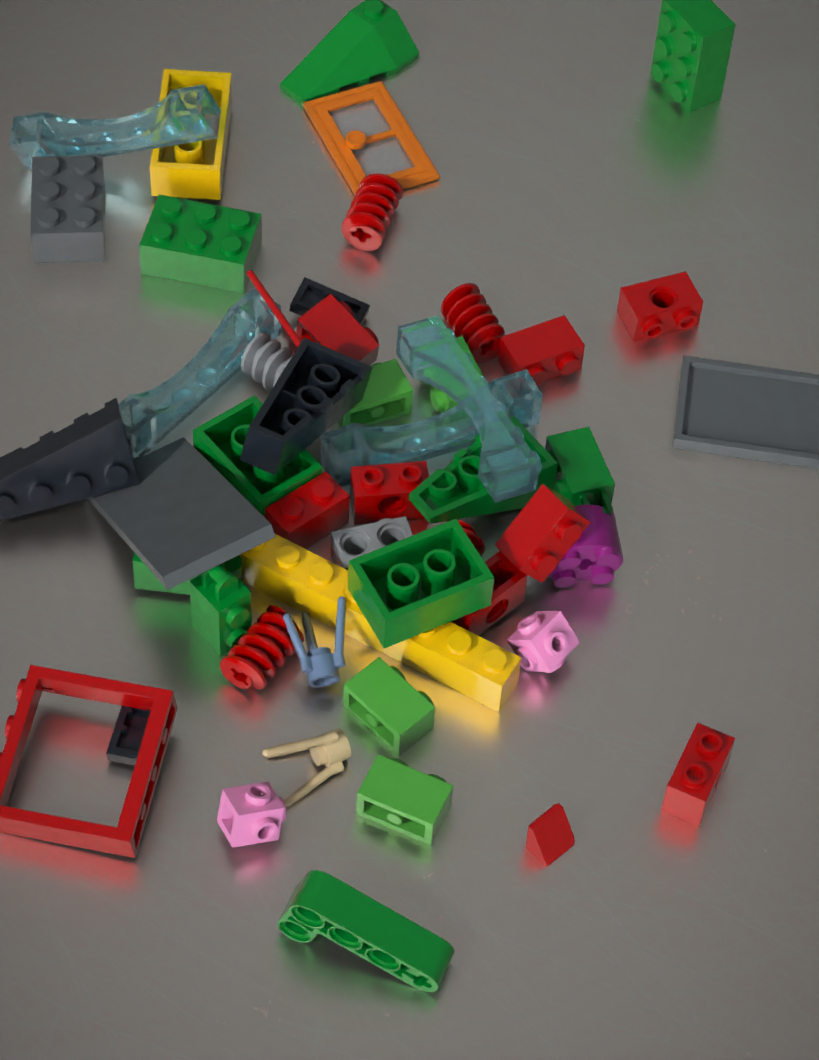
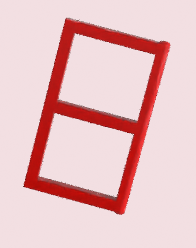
M249 270L247 276L298 348L301 339L253 270Z

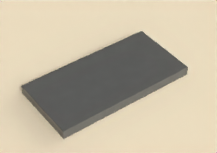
M683 355L672 448L819 469V375Z
M184 437L135 460L139 485L87 498L167 590L275 537L271 523Z

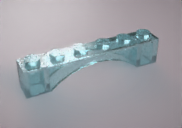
M205 84L174 89L153 107L121 118L103 120L77 119L48 112L23 115L13 118L9 146L25 167L32 169V157L103 155V157L216 139L218 138L221 109Z
M252 288L228 309L208 342L183 369L154 389L139 394H130L119 403L134 460L148 453L242 369L241 359L249 342L257 334L267 332L271 340L281 335L280 322L258 290ZM276 303L278 308L281 310V305Z
M439 315L398 326L396 354L411 377L428 383L446 393L460 404L473 420L482 444L478 478L494 502H500L537 490L538 476L542 470L539 455L536 451H532L529 448L519 426H514L507 416L503 403L500 400L497 401L490 391L486 378L478 374L473 366L470 355L467 352H463L456 342L452 329L445 326Z
M525 369L492 380L483 389L459 405L425 420L387 427L353 423L324 432L321 435L320 462L325 472L341 487L350 485L351 467L425 461L469 447L475 442L476 435L483 429L514 416L525 428L537 425L540 421L543 395L528 370Z

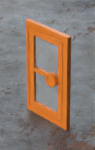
M382 81L303 103L305 112L354 195L359 189L362 179L369 174L380 173L393 177L401 184L403 190L440 178V174Z

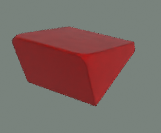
M560 803L554 804L528 826L526 848L545 866L552 864L575 843L569 821Z

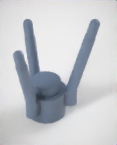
M343 596L338 598L335 650L333 654L328 647L318 648L308 612L302 613L303 626L310 650L308 653H306L290 614L286 613L283 615L287 631L300 659L301 670L303 673H307L309 686L326 687L339 682L340 675L338 669L346 666L343 653L346 599Z

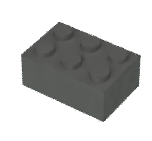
M103 155L32 157L30 234L34 263L105 261V181Z

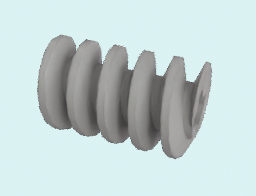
M260 332L249 342L241 359L242 372L252 376L254 381L258 384H263V387L271 392L292 358V351L287 347L281 348V343L276 339L271 340L267 332Z

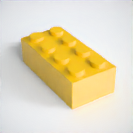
M175 69L163 70L150 162L151 196H158L160 194L178 198L221 200L232 108V73Z

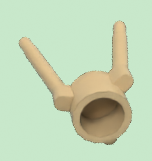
M337 728L313 738L281 744L263 750L264 756L273 758L310 749L315 764L317 766L324 764L327 767L284 800L286 808L300 800L330 776L344 771L342 761L351 758V748L342 729Z

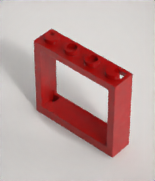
M30 665L26 679L22 678L19 681L16 693L17 709L15 715H9L6 721L4 735L7 740L3 752H0V832L136 858L178 709L174 692L167 689ZM42 691L150 711L117 827L7 807Z

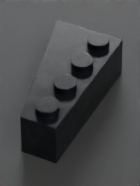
M303 338L250 424L240 460L276 475L363 399L373 367Z
M117 397L105 403V407L91 415L85 413L74 419V423L56 433L52 430L39 437L40 441L25 449L20 447L0 457V521L140 484Z

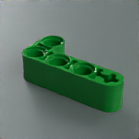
M318 870L309 871L298 883L277 923L279 930L284 935L302 943L312 941L319 933L407 984L425 992H435L438 990L455 952L451 944L443 938L332 875Z

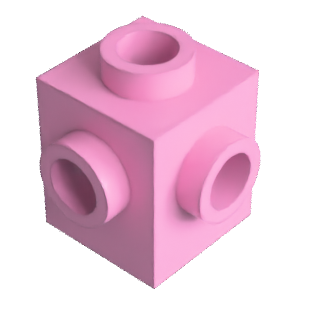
M536 611L533 615L521 620L517 625L518 630L507 639L515 652L514 654L522 657L521 667L526 671L545 673L559 669L565 662L564 658L580 643L561 611Z
M269 781L222 789L217 822L232 848L279 840L281 825L286 819V806L284 800L277 796Z

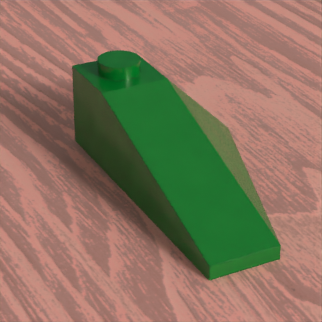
M365 0L350 10L280 83V89L303 104L307 101L339 93L341 87L355 82L359 86L369 83L370 77L385 73L386 76L395 74L419 57V50L396 10L381 0Z
M514 416L483 429L476 435L475 442L466 450L461 448L454 454V459L444 469H437L409 494V500L430 524L521 509L525 507L542 484L554 490L558 463Z

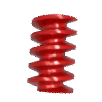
M375 173L369 174L360 182L359 189L355 193V198L350 204L341 228L344 238L355 248L362 251H374L381 246L382 239L385 237L386 230L390 226L391 219L394 217L395 210L399 205V200L403 196V188L396 179L386 174Z
M465 283L450 291L444 298L441 305V313L445 320H447L451 330H453L455 337L463 336L476 363H485L498 357L500 337L505 335V330L502 325L498 324L499 321L496 315L492 314L493 311L486 304V299L480 294L478 286L473 283Z
M269 605L266 608V612L259 616L257 623H254L248 629V634H244L239 639L238 645H234L229 651L228 656H225L220 661V669L230 683L241 689H248L251 686L262 690L267 685L266 678L272 679L275 676V667L281 668L286 663L285 657L293 655L295 647L283 620V615L287 613L285 610L278 606ZM293 620V623L296 626V629L303 643L304 635L302 634L301 630L298 628L297 624Z

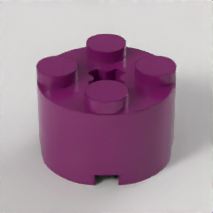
M576 505L575 507L591 523L556 565V568L548 575L553 579L554 586L558 588H567L573 586L576 581L591 580L596 585L607 584L614 579V572L623 563V553L614 513L610 511L609 515L605 514L603 507L598 505Z

